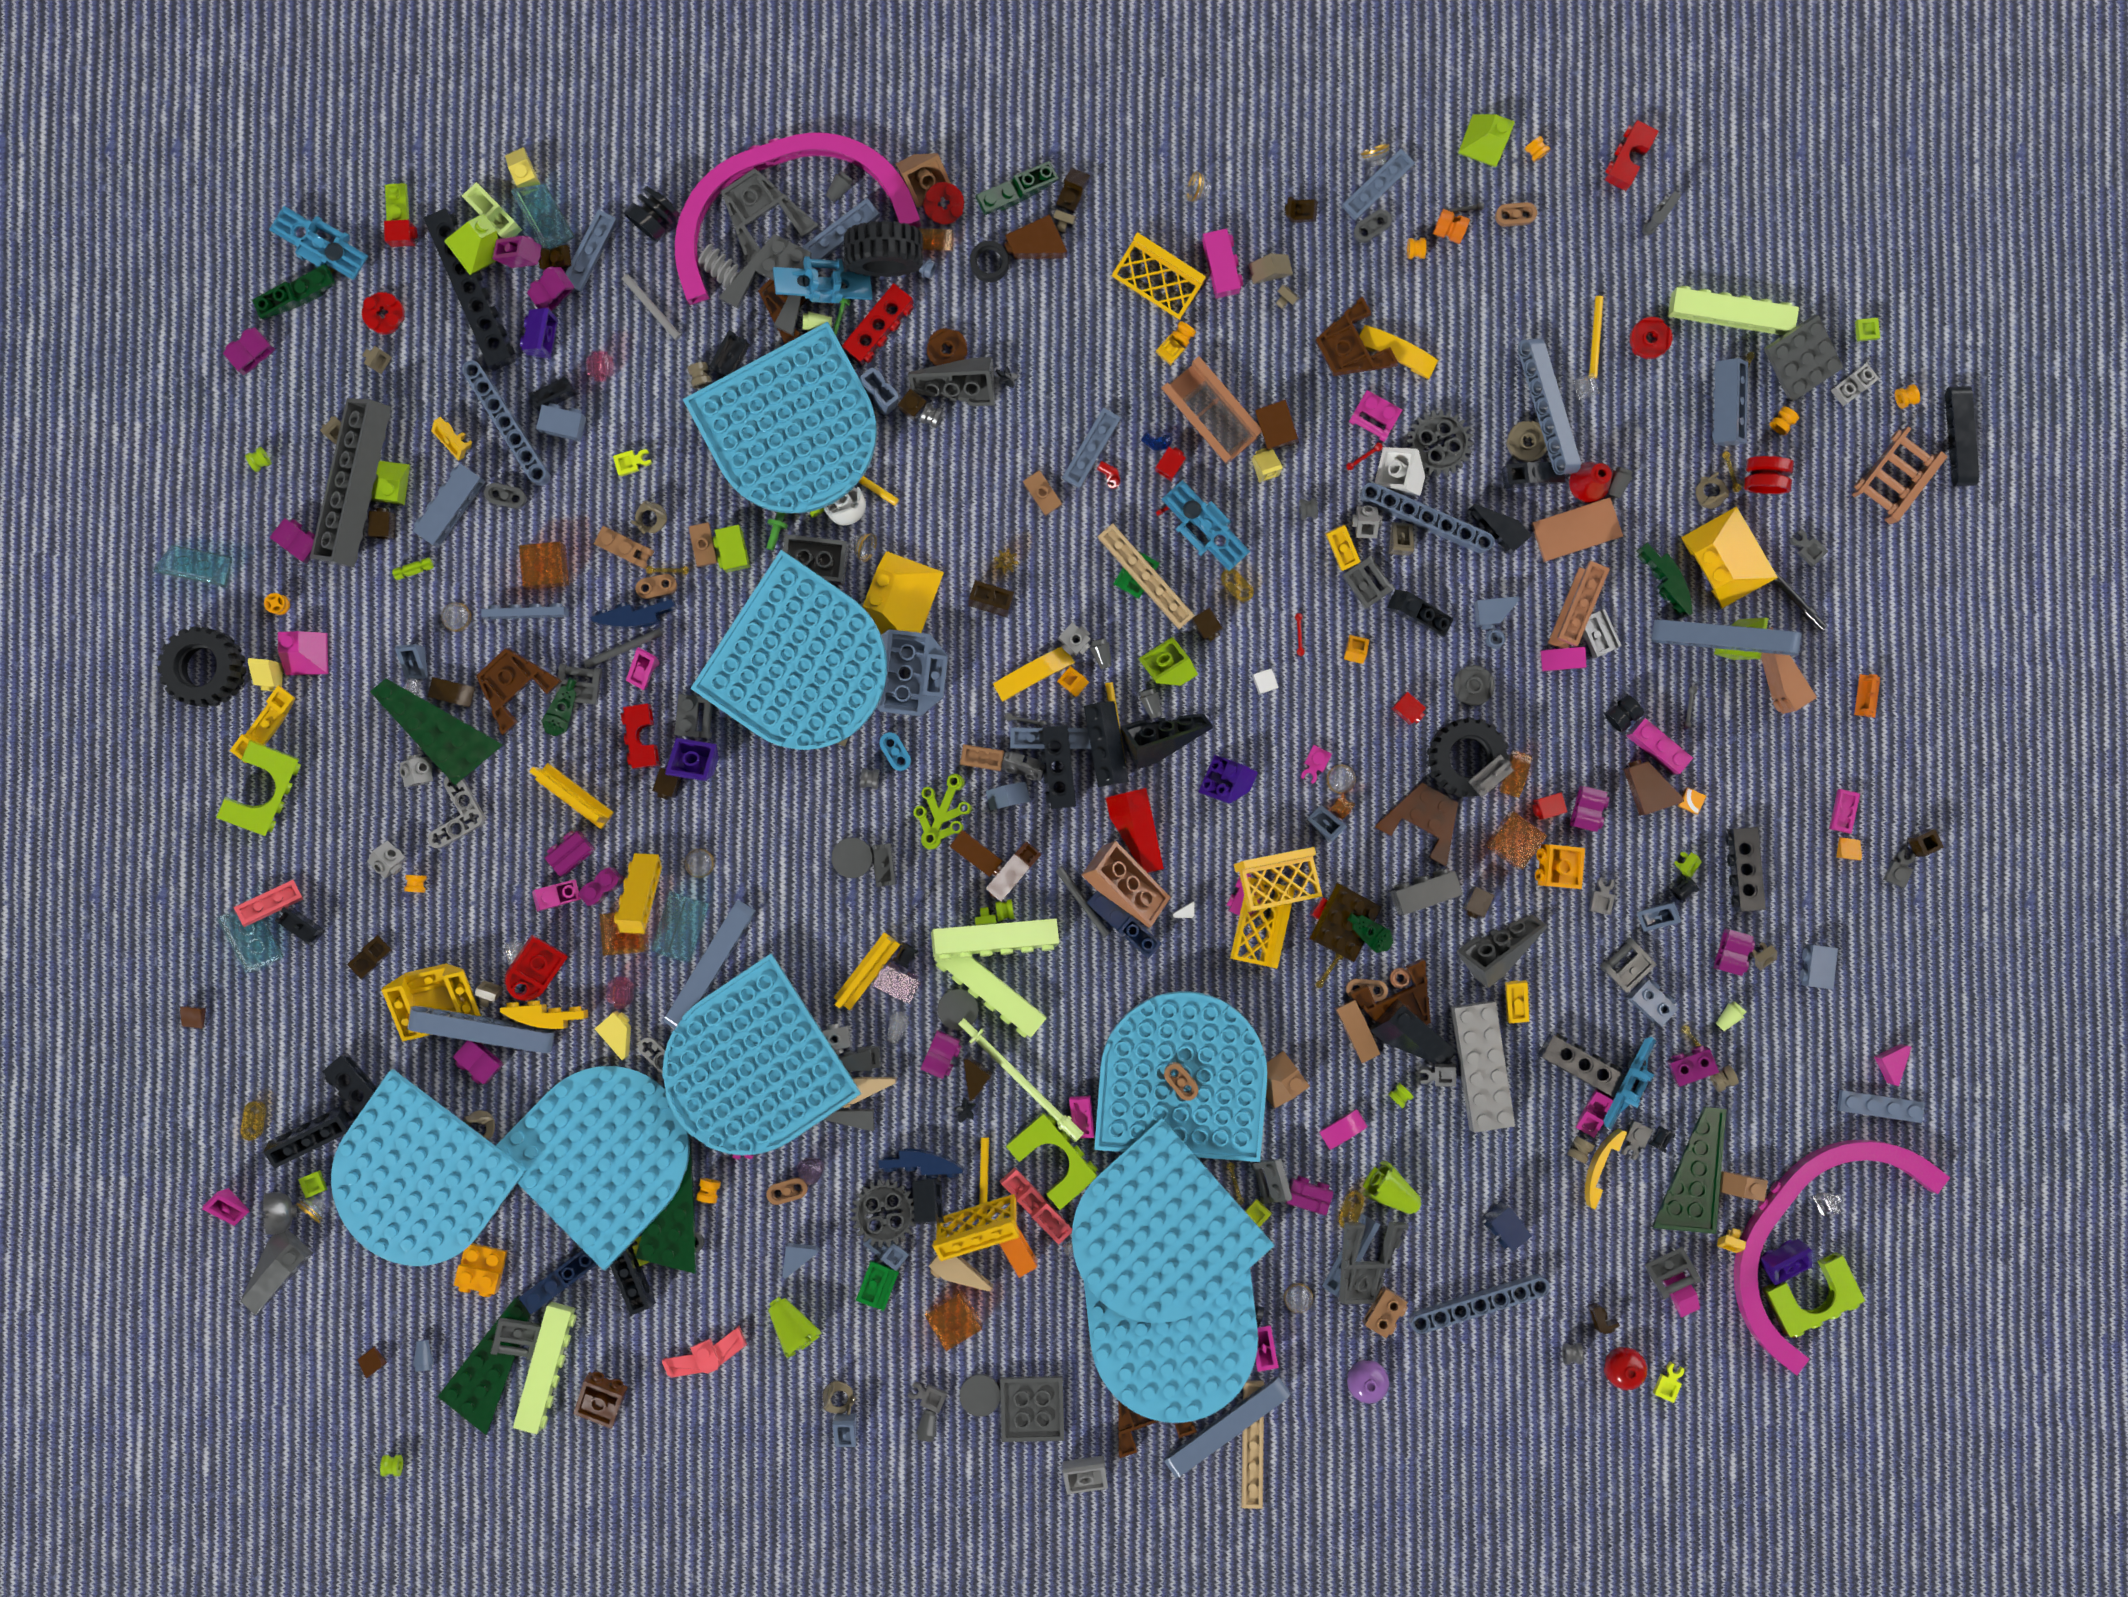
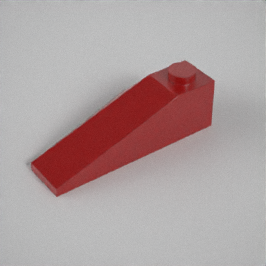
M1143 788L1106 797L1109 817L1136 862L1147 873L1164 869L1147 789Z

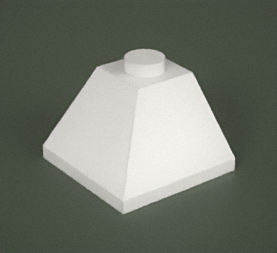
M1383 447L1374 483L1402 495L1420 496L1425 473L1419 450Z

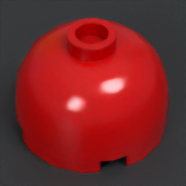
M1618 1347L1606 1356L1604 1373L1606 1378L1615 1387L1622 1390H1634L1645 1382L1648 1374L1647 1364L1643 1356L1635 1349Z

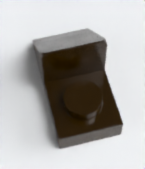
M1071 168L1064 179V186L1056 206L1075 214L1090 175Z

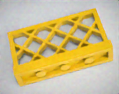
M1138 232L1111 275L1178 320L1182 318L1199 289L1207 280L1205 275ZM1134 247L1142 251L1143 260L1131 261L1130 254ZM1152 260L1158 261L1160 271L1149 273L1147 262ZM1144 263L1146 274L1135 276L1132 265ZM1130 266L1132 277L1123 279L1117 275L1122 267ZM1175 272L1178 282L1166 284L1164 273ZM1162 274L1164 285L1152 287L1150 276ZM1147 277L1149 288L1143 290L1137 288L1135 279ZM1133 280L1134 285H1132L1128 281ZM1190 282L1196 286L1191 294L1183 295L1181 284ZM1179 285L1181 296L1169 298L1167 287ZM1164 288L1167 299L1161 301L1154 299L1153 290ZM1150 291L1151 296H1149L1145 292ZM1182 299L1183 307L1179 314L1171 310L1170 301ZM1167 302V303H1168V307H1166V306L1163 305L1162 303Z
M547 763L543 769L537 767L530 769L529 772L536 777L535 780L600 829L605 826L614 814L607 806L551 764Z
M1315 847L1245 860L1234 864L1235 872L1240 874L1248 912L1322 897L1313 856L1316 855ZM1304 862H1307L1309 867L1307 875L1299 870ZM1285 866L1293 870L1290 878L1282 874ZM1267 870L1276 874L1272 882L1264 877ZM1249 873L1258 878L1254 886L1248 882L1247 874ZM1296 874L1304 878L1301 887L1293 882ZM1279 877L1287 882L1283 890L1275 885ZM1261 881L1269 886L1265 894L1257 889ZM1308 882L1313 885L1315 894H1309L1304 890ZM1290 885L1298 891L1295 898L1287 894ZM1272 889L1280 894L1277 902L1269 898ZM1254 893L1263 898L1258 906L1253 904L1252 897Z
M1248 877V882L1254 886L1257 879ZM1262 881L1260 882L1261 892L1265 894L1269 886ZM1277 883L1275 884L1281 890H1283L1286 886ZM1289 887L1287 894L1292 898L1294 897L1295 888ZM1275 891L1272 900L1277 902L1280 894ZM1257 894L1252 897L1254 906L1259 905L1257 900L1260 896ZM1244 895L1230 958L1278 969L1292 903L1271 907L1270 917L1266 920L1263 914L1266 909L1257 910L1251 916L1249 915ZM1260 916L1262 924L1256 928L1252 920ZM1249 924L1252 932L1245 936L1243 930ZM1265 928L1266 935L1262 940L1258 932ZM1255 936L1258 944L1251 948L1248 940ZM1244 944L1248 952L1243 956H1238L1239 948ZM1261 948L1260 960H1257L1254 952Z
M884 932L834 996V999L837 1000L835 1005L838 1008L845 1006L848 1010H851L901 944Z
M1012 1194L945 1215L944 1223H937L936 1240L933 1241V1248L940 1261L1018 1238L1019 1230L1016 1226L1015 1195ZM1010 1203L1005 1209H1001L1005 1204ZM990 1209V1211L985 1216L982 1215L984 1211ZM996 1213H1000L995 1220L992 1219ZM971 1215V1217L966 1222L962 1221L965 1217ZM977 1218L980 1219L975 1226L972 1225ZM951 1222L946 1228L943 1227L944 1223ZM958 1224L961 1225L956 1232L952 1231Z

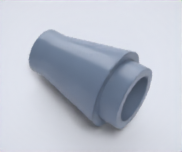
M429 1340L416 1341L413 1362L415 1372L432 1370L434 1361Z

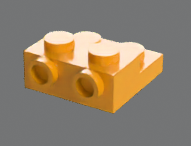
M1541 844L1536 853L1539 860V869L1535 872V879L1538 881L1537 885L1582 889L1585 848Z
M472 1243L463 1251L461 1264L457 1268L454 1286L459 1287L458 1291L470 1293L471 1290L479 1291L478 1295L483 1297H491V1294H496L499 1292L508 1251Z

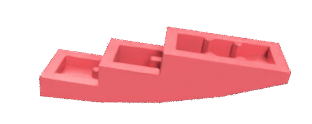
M1015 1167L1000 1180L1001 1185L1011 1195H1015L1016 1201L1058 1244L1072 1233V1227Z

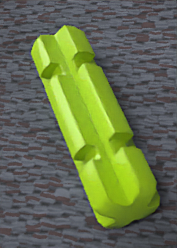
M427 557L422 559L421 562L416 561L402 566L403 568H395L392 570V573L396 580L405 578V576L409 577L421 573L423 570L433 569L434 566L431 558Z

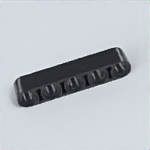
M1971 386L1948 387L1945 391L1951 482L1954 487L1976 486L1979 482V465L1973 391Z

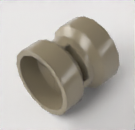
M698 362L687 367L688 373L692 376V388H704L712 384L711 377L707 373L709 370L707 362Z
M1730 1065L1723 1067L1719 1073L1710 1076L1711 1082L1718 1092L1724 1091L1727 1086L1739 1084L1738 1077Z
M1576 1136L1573 1141V1148L1568 1150L1567 1155L1586 1164L1588 1161L1587 1155L1593 1151L1595 1145Z

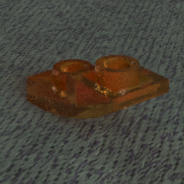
M919 229L923 236V251H953L954 230Z
M1512 750L1509 762L1512 764L1510 767L1514 771L1501 782L1499 787L1501 793L1520 798L1530 769L1532 755Z

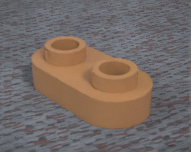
M1529 202L1503 204L1497 209L1495 220L1503 227L1529 225L1535 220L1537 209ZM1526 212L1528 218L1523 217L1522 213ZM1502 214H1506L1508 219H1503Z
M669 574L643 578L636 584V593L645 600L668 596L675 593L678 583ZM669 581V586L664 588L663 582ZM644 585L649 586V590L647 592H643Z
M1355 978L1346 984V993L1352 999L1354 998L1349 992L1353 991L1354 985H1358L1359 988L1367 985L1374 1001H1381L1388 994L1386 984L1379 980ZM1374 987L1380 988V992L1378 994L1373 993Z
M1169 1063L1164 1069L1166 1081L1183 1100L1189 1101L1194 1099L1198 1094V1085L1180 1063ZM1173 1069L1178 1070L1177 1075H1172L1170 1072ZM1186 1085L1191 1086V1090L1185 1091L1184 1087Z
M801 1177L774 1183L767 1190V1199L774 1205L800 1199L806 1195L808 1183ZM795 1184H800L802 1189L800 1191L795 1190ZM775 1190H780L782 1195L777 1197L774 1193Z

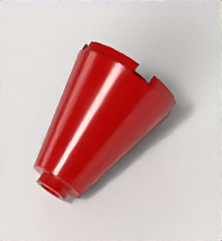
M1582 463L1579 471L1572 473L1569 478V488L1573 496L1585 503H1594L1604 498L1611 485V469L1603 463Z

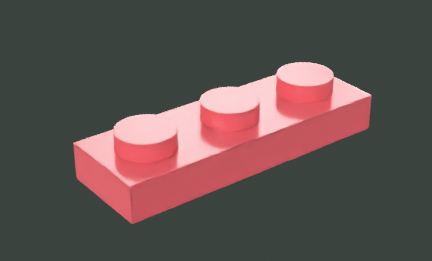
M291 880L234 907L243 927H246L280 911L283 907L303 900V897L294 880Z

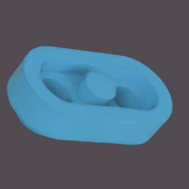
M891 732L882 735L880 747L891 766L897 771L908 769L911 765V757L900 738ZM890 739L894 741L892 747L887 746V741ZM899 757L905 759L904 764L899 765L897 763Z

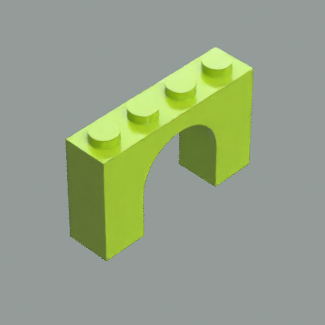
M250 740L241 760L269 772L275 781V792L269 801L257 806L246 805L225 797L216 818L266 836L267 832L272 833L276 824V821L273 820L275 813L280 814L284 805L281 799L284 794H289L293 785L289 781L292 775H297L301 764H298L299 758Z
M1043 1112L1006 1144V1147L1018 1162L1043 1144L1057 1145L1066 1152L1069 1158L1067 1173L1046 1191V1195L1061 1210L1092 1183L1098 1176L1096 1173L1098 1169L1091 1161L1086 1162L1082 1157L1085 1155L1078 1145L1074 1147L1069 1142L1071 1137L1063 1129L1061 1131L1056 1126L1057 1121L1050 1114L1046 1115Z
M1835 1252L1817 1261L1827 1280L1829 1291L1824 1303L1815 1309H1801L1786 1282L1777 1286L1771 1283L1762 1288L1785 1335L1790 1338L1799 1337L1804 1334L1805 1330L1818 1328L1823 1325L1822 1322L1828 1319H1836L1842 1315V1312L1855 1310L1860 1307L1861 1303L1865 1302L1843 1255Z

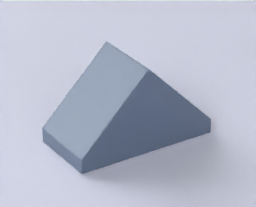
M418 644L395 646L406 680L426 679L428 675L425 647Z
M1026 782L986 790L990 811L1030 802Z
M1322 805L1307 818L1308 822L1328 842H1333L1347 828L1342 821Z
M1664 902L1637 912L1644 932L1681 922L1675 902Z
M788 1243L785 1249L782 1274L784 1279L815 1256L820 1250L819 1247Z
M847 1414L835 1415L833 1419L835 1447H856L857 1414H850L849 1416Z

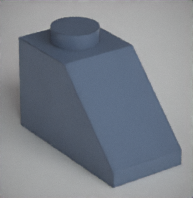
M1519 596L1477 600L1474 602L1476 627H1482V630L1495 629V625L1500 624L1517 604Z

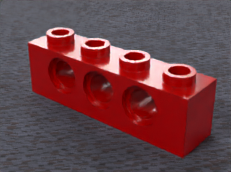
M893 283L842 345L844 352L861 366L865 363L868 364L874 358L876 349L885 345L890 332H895L899 328L900 320L904 315L908 316L914 309L913 298ZM892 306L898 308L895 314L887 313V310ZM878 322L885 324L881 330H876L874 326ZM864 338L872 339L871 344L868 346H863L861 342Z

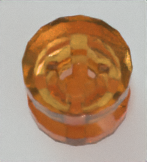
M1341 794L1330 807V810L1338 813L1339 818L1343 820L1354 808L1355 803L1349 802L1346 796Z

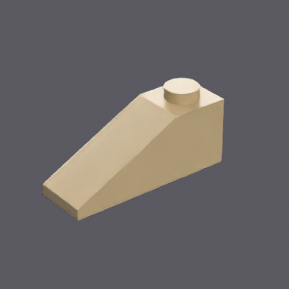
M852 1077L862 1094L842 1108L850 1107V1104L861 1101L895 1084L897 1077Z
M936 1255L929 1264L930 1272L938 1279L941 1277L946 1281L989 1292L993 1289V1284L961 1256L940 1261L938 1255Z

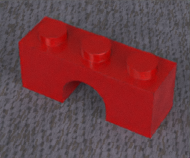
M1636 120L1633 126L1629 125L1623 135L1626 138L1624 143H1619L1614 152V155H1616L1614 162L1610 161L1605 170L1607 176L1604 181L1627 191L1640 169V166L1630 160L1629 153L1638 152L1645 155L1659 131Z
M647 703L623 707L624 712L621 713L622 724L626 725L627 733H624V741L629 746V753H627L628 765H631L632 769L660 766L657 745H644L640 741L641 730L647 726L654 725L652 705Z

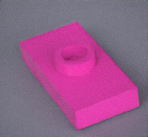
M1844 789L1837 790L1829 829L1852 834L1861 793Z
M1091 1095L1070 1097L1071 1120L1084 1132L1080 1138H1094L1095 1129Z

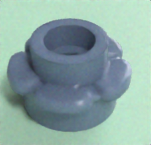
M931 259L923 261V265L919 269L921 276L931 279L936 270V263L932 262Z
M1499 629L1490 630L1486 634L1485 642L1488 647L1493 649L1501 648V645L1506 641L1503 632Z

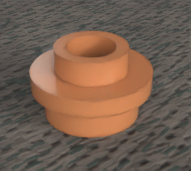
M1396 968L1390 974V982L1396 988H1405L1411 981L1409 972L1404 968ZM1399 974L1403 975V981L1398 982L1396 979Z

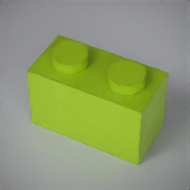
M734 525L716 529V536H713L715 548H719L720 556H717L719 567L723 568L726 573L751 568L742 527Z

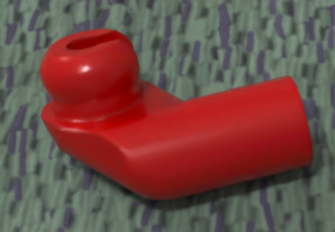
M1101 461L1097 470L1106 474L1109 488H1117L1121 481L1118 469Z

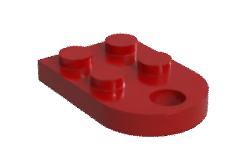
M531 935L506 971L504 981L509 994L522 1001H529L539 997L568 958L567 954ZM518 984L526 985V989L521 993L515 992V987Z

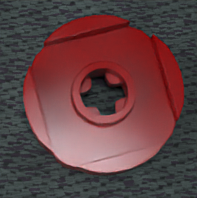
M939 182L932 185L925 193L923 208L925 214L933 222L950 224L962 215L964 198L961 191L955 185ZM942 197H944L945 200H949V204L947 205V209L945 210L942 206H938V203L941 202Z
M379 292L364 299L362 318L368 328L378 334L387 335L399 329L397 327L405 319V310L402 303L394 295ZM381 309L388 311V314H385V318L379 315Z
M1646 317L1633 327L1629 340L1632 352L1635 355L1644 359H1656L1669 349L1672 344L1673 335L1670 327H1667L1664 323L1665 321L1657 317ZM1649 333L1656 337V340L1652 343H1649L1646 339Z

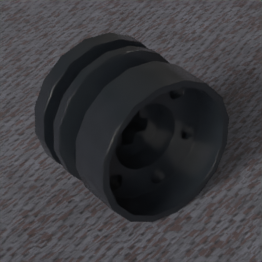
M645 186L642 191L648 198L641 194L637 196L643 204L642 207L632 203L624 212V215L645 235L658 242L666 233L661 223L664 222L670 226L673 224L667 215L677 219L680 214L666 197Z

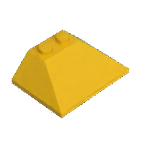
M1737 506L1681 537L1690 555L1695 556L1714 589L1711 592L1721 609L1778 578Z
M886 551L876 569L863 604V608L874 620L880 634L882 635L889 629L922 633L944 572Z
M447 963L406 972L381 989L402 1042L432 1035L408 1029L410 1008L413 1006L481 1016L464 969Z

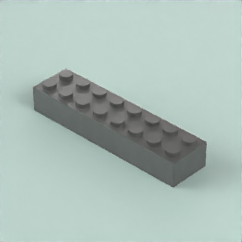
M347 398L310 555L311 559L332 565L355 566L358 559L359 545L363 538L364 523L367 520L369 502L372 499L373 484L377 477L376 471L381 459L382 445L386 438L385 432L390 420V406L371 399Z

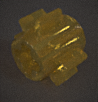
M1009 548L1003 553L1001 550H998L1000 556L999 558L994 557V561L999 562V564L996 565L995 569H1003L1004 575L1006 570L1014 573L1013 566L1019 565L1018 561H1014L1017 553L1010 554ZM1006 557H1009L1011 563H1008L1007 566H1004L1001 560H1005Z

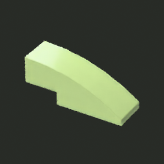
M477 182L462 195L479 215L484 213L501 238L515 237L522 231L517 223Z

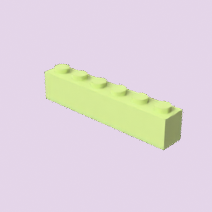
M1679 286L1671 293L1668 317L1784 335L1796 327L1799 307L1792 306L1793 304L1788 302L1777 304L1772 303V300L1769 299L1753 300L1750 296L1734 297L1731 293L1727 292L1716 294L1711 293V290L1708 289L1697 291L1691 290L1689 286Z
M1057 919L933 929L931 932L933 957H939V960L951 959V956L959 955L960 958H970L972 954L979 953L980 956H991L993 952H1001V955L1012 954L1013 950L1029 953L1033 952L1036 948H1042V951H1051L1059 944Z
M959 955L951 956V959L939 960V957L934 958L937 961L935 965L944 973L948 970L953 974L951 978L960 986L964 983L969 987L967 991L975 998L980 996L985 1000L984 1005L991 1011L996 1009L1000 1012V1018L1007 1024L1012 1022L1016 1025V1031L1023 1037L1028 1035L1031 1038L1047 1017L973 957L960 958Z
M555 1302L547 1305L513 1428L533 1434H538L542 1429H545L549 1418L546 1416L547 1409L551 1408L554 1401V1396H551L553 1388L557 1387L560 1379L557 1373L565 1361V1355H563L564 1348L568 1347L571 1340V1335H568L570 1327L573 1328L576 1322L577 1315H574L576 1308Z

